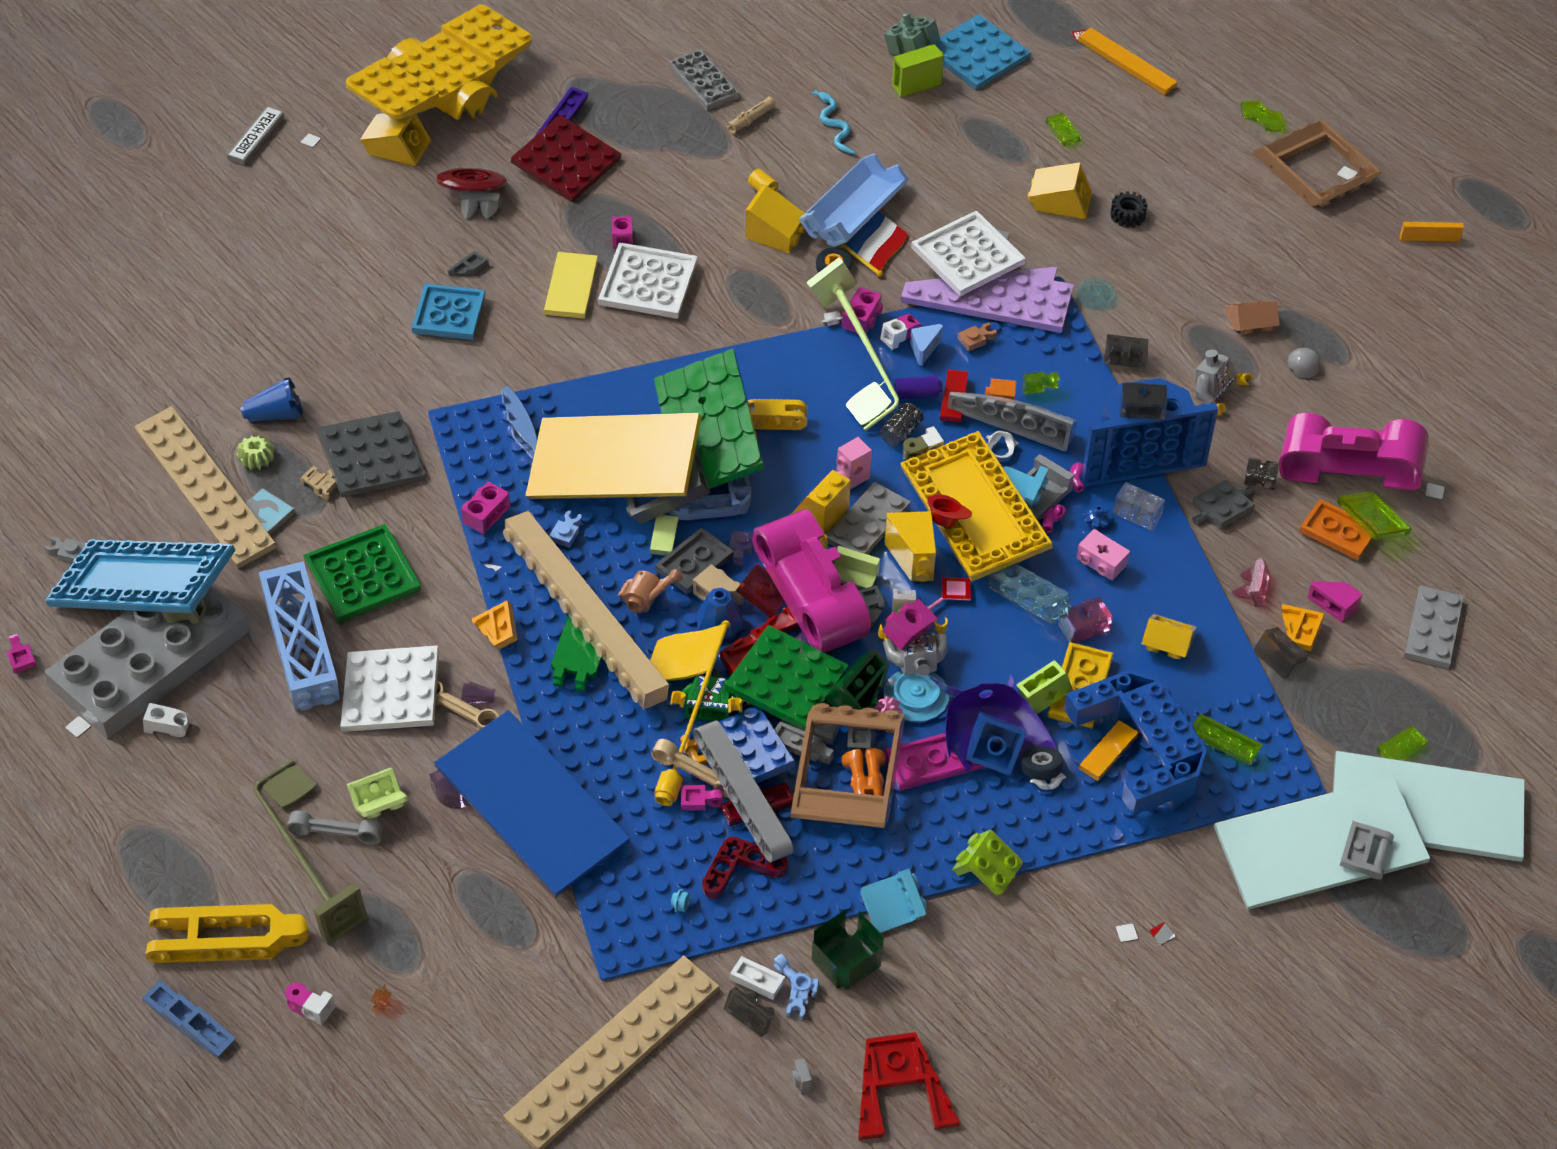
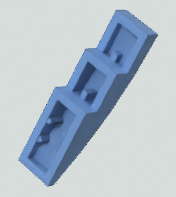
M509 386L501 389L502 404L506 407L507 420L511 424L512 437L534 459L537 445L534 427L520 399Z
M161 980L142 997V1001L162 1018L217 1058L236 1040L233 1035L201 1007H195L182 994H176Z

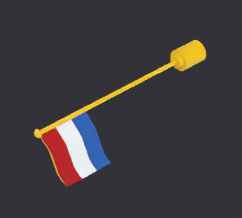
M758 168L750 174L748 184L756 191H759L763 184L775 192L778 191V182L762 169ZM878 211L850 238L847 245L843 243L840 246L876 273V277L880 278L883 276L882 270L886 263L903 246L908 233Z

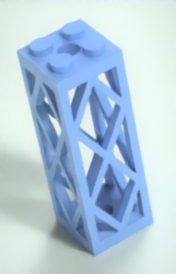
M304 561L259 572L263 597L294 710L306 711L313 706L329 705L336 700H340L337 677ZM300 593L305 598L303 604L293 595ZM282 598L280 606L276 605L278 599ZM288 600L300 610L297 621L284 611ZM305 615H307L308 618L306 620L305 626L303 627L302 622L304 620ZM281 618L294 627L292 633L280 624ZM312 623L316 637L309 632ZM299 632L301 633L300 640L297 638ZM282 634L289 639L287 648H285ZM306 638L319 648L318 654L305 645ZM295 644L297 648L294 656L291 657V653ZM302 651L315 661L311 673L298 662ZM319 666H321V672L319 675H317ZM295 669L302 673L306 678L300 680L296 675H294Z

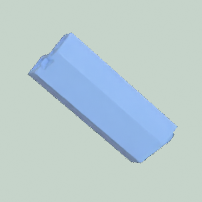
M871 154L862 158L799 220L809 236L815 239L820 237L826 240L827 244L832 247L847 242L909 179L899 164L885 169L877 155Z

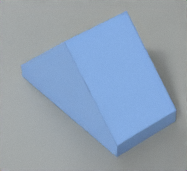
M937 324L911 329L910 344L919 365L922 366L941 342L943 325Z

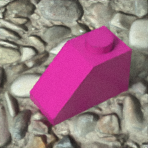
M1314 581L1311 583L1307 598L1343 623L1359 609L1363 594L1346 582Z

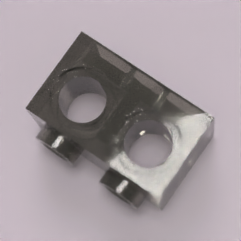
M1107 334L1103 363L1145 369L1149 339Z

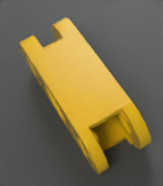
M748 400L755 429L801 430L807 426V404L801 400Z

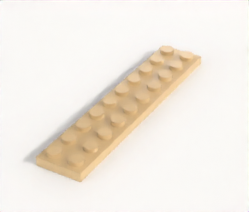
M172 406L134 426L143 442L217 542L233 544L236 551L230 559L237 569L277 548L273 539Z
M682 956L505 1113L503 1121L534 1149H544L719 991V985L689 959Z

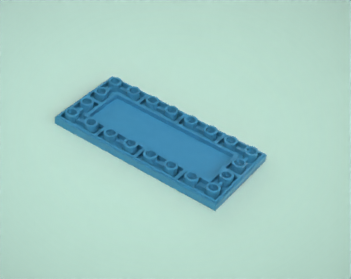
M92 539L85 544L84 549L75 557L70 568L63 573L58 584L51 589V593L45 602L48 607L193 613L236 549L233 544Z

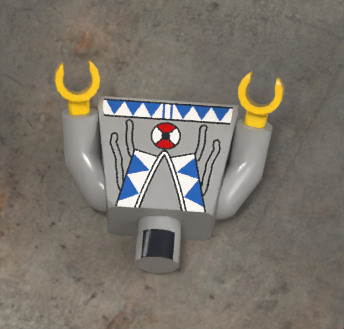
M1213 349L1208 350L1205 353L1206 358L1196 369V398L1203 400L1205 404L1215 403L1235 381V376L1239 386H1248L1249 384L1246 380H1253V376L1250 373L1242 374L1240 368L1226 355H1220ZM1223 403L1216 404L1218 407L1217 416L1226 412V406Z
M945 617V624L939 625L937 620L935 621L934 629L938 632L937 635L935 633L923 634L902 650L885 635L880 624L878 636L884 639L883 646L887 660L891 664L900 667L904 674L907 675L918 673L920 676H925L929 672H935L937 670V663H941L948 652L947 634H945L948 629V619Z

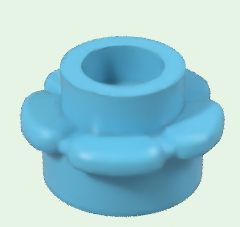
M681 889L677 893H673L671 907H674L676 913L680 911L686 912L690 903V893L684 892Z

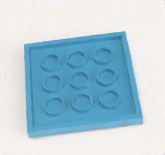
M980 14L940 37L941 40L935 44L944 54L943 66L975 90L980 89L1031 57V52Z

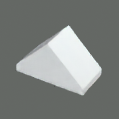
M893 589L892 612L897 613L899 608L901 609L908 602L910 604L916 601V591Z

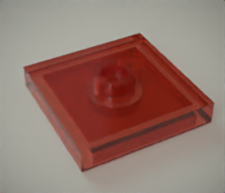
M758 563L736 589L737 593L770 618L773 617L785 602L767 570Z

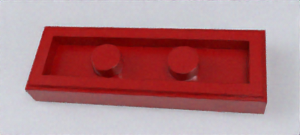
M948 369L940 421L961 423L962 412L949 409L947 406L951 392L966 393L969 371Z

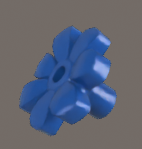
M1094 505L1091 509L1085 510L1084 521L1086 524L1092 523V529H1098L1099 525L1105 528L1111 522L1112 515L1107 514V507Z

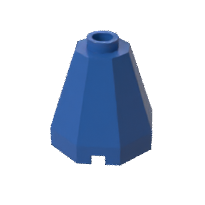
M715 588L707 595L696 613L697 629L702 631L722 625L723 621L727 620L730 622V627H727L723 642H731L736 638V634L743 630L741 610L728 590Z

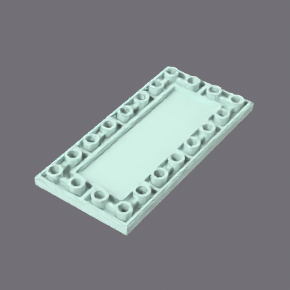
M1336 751L1333 792L1394 776L1425 847L1522 862L1524 858V779Z
M1394 776L1214 824L1215 831L1247 910L1371 878L1368 874L1340 866L1352 821L1379 828L1394 835L1393 842L1388 847L1383 865L1384 874L1427 863L1430 860ZM1373 838L1366 863L1374 864L1380 843L1379 840Z

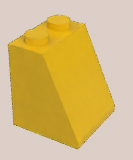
M385 113L376 114L360 139L369 155L411 166L417 165L431 142V138L417 114L403 119H394Z
M1081 163L1036 169L1034 178H1032L1031 190L1028 192V199L1033 204L1035 211L1086 219L1093 191Z
M763 184L746 208V239L790 253L792 248L798 245L801 234L806 232V229L799 220L805 212Z
M832 470L791 514L807 509L815 517L824 534L827 535L849 510L851 480Z
M931 511L887 513L885 545L911 582L933 581L936 549Z

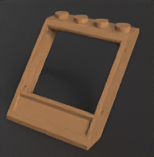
M1323 119L1312 122L1253 150L1254 155L1310 206H1326L1331 203L1330 199L1334 198L1337 200L1346 196L1345 192L1347 191L1351 193L1361 189V184H1371L1376 181L1375 177L1382 174L1373 163ZM1326 141L1358 170V175L1318 194L1283 161Z
M825 703L813 705L807 717L791 818L884 828L890 815L905 714H899L894 710L877 712L873 708L857 710L852 709L850 706L829 707ZM815 725L849 726L886 730L888 733H894L884 796L805 788Z

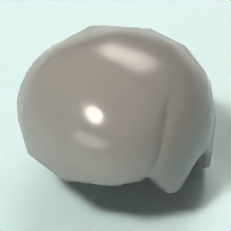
M1310 348L1295 349L1288 356L1289 370L1293 369L1295 376L1298 378L1314 377L1319 373V355Z

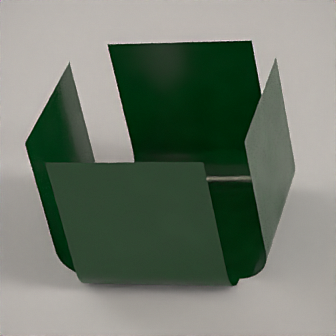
M845 909L814 930L812 961L837 989L844 987L848 990L881 967L884 936L859 911L857 931L850 937L845 929Z

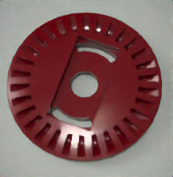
M456 168L439 173L437 175V183L443 187L458 191L484 192L504 187L506 185V177L487 169Z

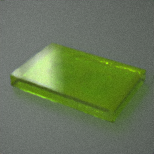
M1373 491L1338 497V505L1375 540L1409 535L1412 528Z

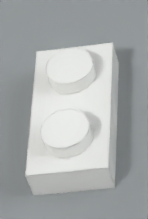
M742 956L729 977L730 980L772 1000L785 982V976Z

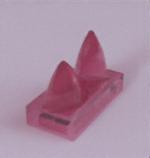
M1257 558L1253 567L1239 574L1241 578L1251 583L1242 585L1232 591L1234 595L1240 598L1252 599L1255 607L1264 606L1270 574L1265 558Z

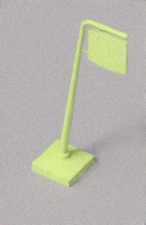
M839 257L806 283L825 308L836 299H839L884 379L883 383H886L895 399L894 405L887 410L892 402L879 387L883 383L878 385L874 382L859 391L846 403L847 408L860 425L870 422L864 427V430L867 431L898 406L899 398L845 295L849 289L857 284V281Z

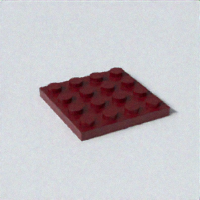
M559 115L511 157V163L573 202L621 159V153L567 118Z

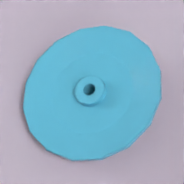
M901 670L891 676L884 687V699L885 696L900 701L901 703L898 707L902 709V714H905V720L909 722H926L937 718L945 711L949 702V695L930 679L931 677L946 685L944 680L934 672L920 676L918 673L907 675Z

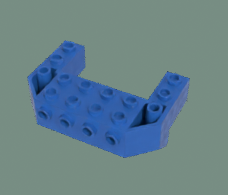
M1127 670L1067 693L1064 710L1075 727L1108 714L1115 724L1119 720L1123 723L1133 720L1162 763L1163 767L1124 782L1121 798L1133 816L1168 803L1171 810L1176 809L1194 795L1203 769L1207 745L1203 739L1198 737L1194 725L1190 721L1188 722L1181 706L1175 703L1170 690L1164 687L1160 679Z

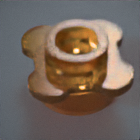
M384 984L382 990L376 989L370 1001L374 1003L372 1011L376 1007L381 1010L384 1009L392 993L385 989L386 984Z

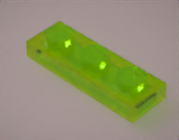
M1201 713L1193 723L1196 734L1205 743L1249 765H1252L1262 749L1263 744Z

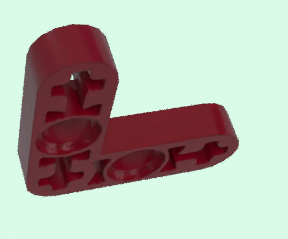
M729 837L723 841L702 882V891L707 898H719L724 893L738 864L773 878H781L785 876L788 870L787 858L783 857L773 862L766 861L758 845L738 837ZM733 846L737 847V849H734L731 853V858L728 857L729 849H732ZM757 853L762 858L759 861H751L748 856ZM724 863L730 868L725 872H721L716 867ZM777 863L781 864V866H778L777 869L773 868V865H776ZM716 877L718 879L717 887L709 889V886H712L714 884Z

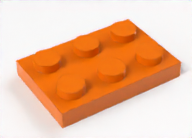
M1319 499L1300 526L1299 532L1358 561L1377 534L1379 527Z

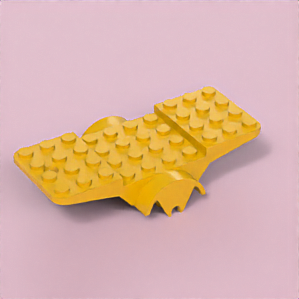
M481 4L443 24L440 33L424 42L416 38H408L401 41L391 50L387 58L384 57L349 76L346 79V87L394 119H403L437 107L444 113L446 112L456 120L461 118L465 108L470 117L475 118L477 110L480 114L483 113L489 95L494 98L498 97L496 90L490 87L496 73L531 45L532 35L493 9ZM500 26L502 29H493V27Z

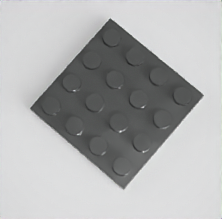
M400 411L317 427L319 441L341 498L425 480L426 474Z

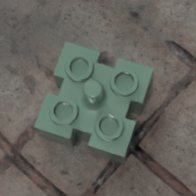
M905 12L902 20L898 24L893 25L884 34L888 52L893 55H901L930 46L941 40L936 20L927 19L926 17L918 18L910 15L909 12Z

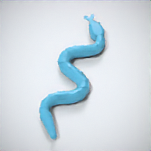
M814 90L812 95L816 94L822 102L830 103L820 113L819 118L821 122L826 126L843 129L834 138V145L841 151L855 155V151L840 143L850 134V125L840 119L827 118L836 109L837 102L828 93H818L817 90Z

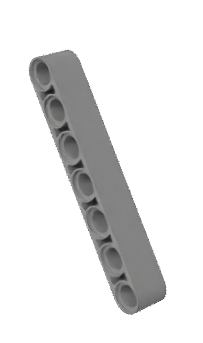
M713 721L695 728L694 738L767 861L773 862L792 854L793 845L789 836L718 721Z

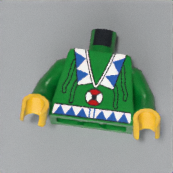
M713 669L695 718L697 720L719 722L728 718L731 711L738 710L742 712V699L724 690L725 683L728 680L720 678L721 673L716 669ZM705 676L695 677L693 683L688 684L681 692H672L670 705L678 704L683 708L685 704V718H691Z

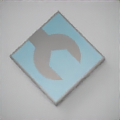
M263 488L245 503L269 535L273 534L295 514L294 507Z

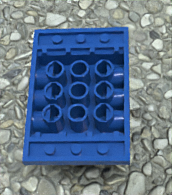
M1162 378L1119 384L1104 403L1101 421L1089 424L1081 475L1082 483L1086 487L1206 466L1218 413L1216 403L1195 406L1187 389Z

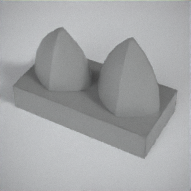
M460 191L459 194L462 214L466 220L475 213L478 206H481V212L486 219L491 217L497 209H501L502 206L500 194Z

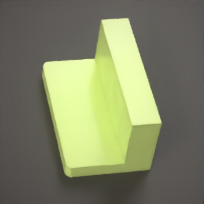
M838 546L837 550L841 558L835 561L834 566L839 573L841 583L846 584L853 581L856 588L859 589L872 587L879 574L880 558Z

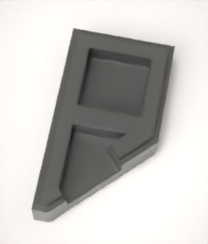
M473 251L449 268L448 275L475 276L489 266V260L478 252Z
M877 585L858 590L868 608L871 627L875 626L885 607V600Z

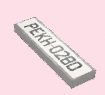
M266 107L227 154L228 160L246 165L282 121L284 112Z

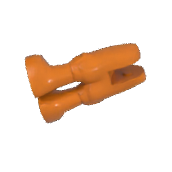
M876 748L865 750L868 777L864 775L862 750L855 749L845 753L841 758L842 765L845 769L852 771L850 786L853 789V793L883 796L884 780L880 773V767L885 764V752Z

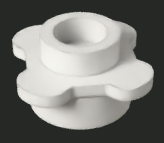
M840 311L825 313V320H822V322H827L828 326L839 324V319H843V316L841 317Z

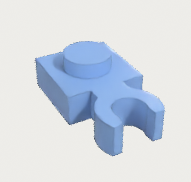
M568 510L565 513V522L558 520L549 535L552 541L570 548L579 533L578 526L582 523L581 514H578L577 518L571 519V511Z

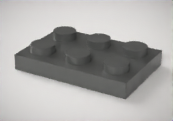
M701 527L656 563L655 571L663 577H667L671 570H679L683 575V579L673 584L688 594L693 590V579L711 564L719 569L733 557V550Z

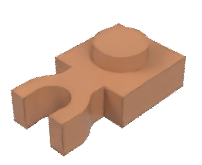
M987 322L979 329L973 326L959 332L957 339L969 352L986 345V340L997 338V331H989L991 324Z

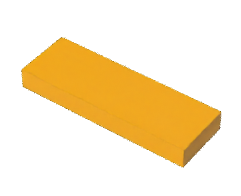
M1403 222L1400 241L1460 242L1464 225L1463 223Z
M1119 720L1081 762L1079 770L1099 781L1138 737V732Z

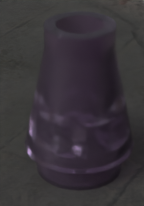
M471 681L470 683L463 684L462 701H466L467 704L494 703L495 689H490Z

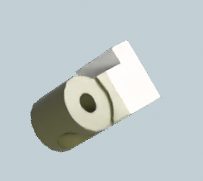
M934 426L927 428L925 435L917 438H908L903 442V459L905 461L943 446L944 441Z

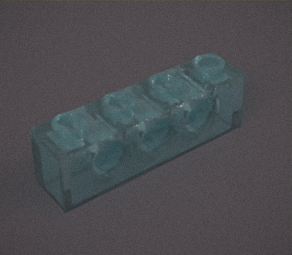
M1017 563L987 575L989 589L1050 624L1055 623L1071 611L1070 596L1067 591L1051 584L1048 580H1044Z

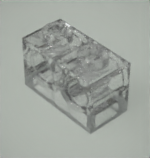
M1125 482L1116 496L1113 513L1152 531L1162 517L1165 499Z

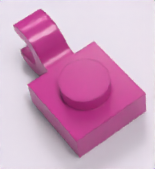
M18 634L9 636L12 650L6 652L14 674L36 667L29 644L22 646Z
M682 785V811L705 810V804L719 808L720 804L723 803L722 790L706 791L705 785Z

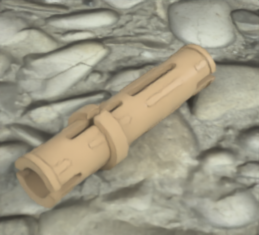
M769 96L748 111L741 112L737 118L727 123L728 131L731 134H735L740 129L750 126L751 122L776 107L775 100Z

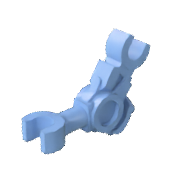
M780 954L774 959L775 964L773 967L777 972L783 973L790 980L791 992L789 1005L786 1009V1017H790L791 1011L798 1010L800 1012L799 1020L802 1021L805 1016L803 1004L808 1005V993L812 991L811 997L817 996L819 980L817 978L811 980L808 975L801 972L796 973L791 968L786 957Z

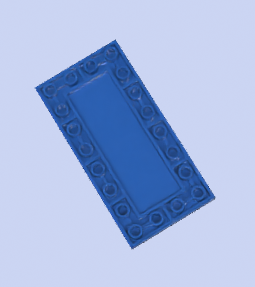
M509 710L434 762V766L555 897L630 842V837Z

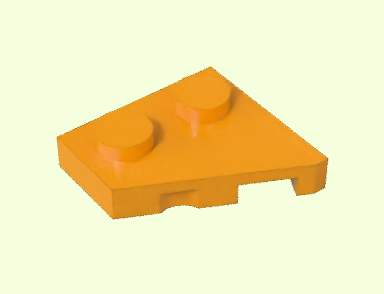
M505 601L472 618V622L498 649L518 640L513 606L509 601Z
M1282 604L1281 612L1289 647L1311 652L1323 624L1324 613Z

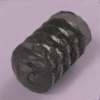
M902 404L880 429L881 438L892 447L903 444L911 433L914 432L915 428L924 420L923 412L913 404Z

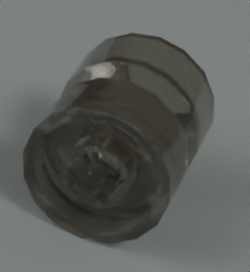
M1249 457L1244 485L1256 487L1258 484H1261L1262 488L1274 490L1279 462L1267 460L1265 463H1262L1261 459Z

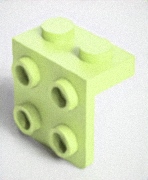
M392 768L346 784L355 811L363 817L367 816L368 819L381 815V811L385 809L395 810L404 806L403 803L408 801L407 795L399 789Z

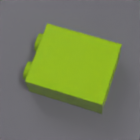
M933 44L894 56L892 87L898 95L904 97L941 85L942 67L945 59L943 52Z

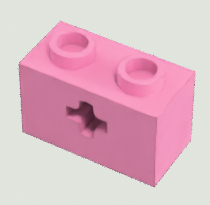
M859 437L839 447L837 452L836 472L851 480L850 489L870 479L872 450Z
M1093 529L1078 545L1076 559L1113 581L1128 565L1130 551Z

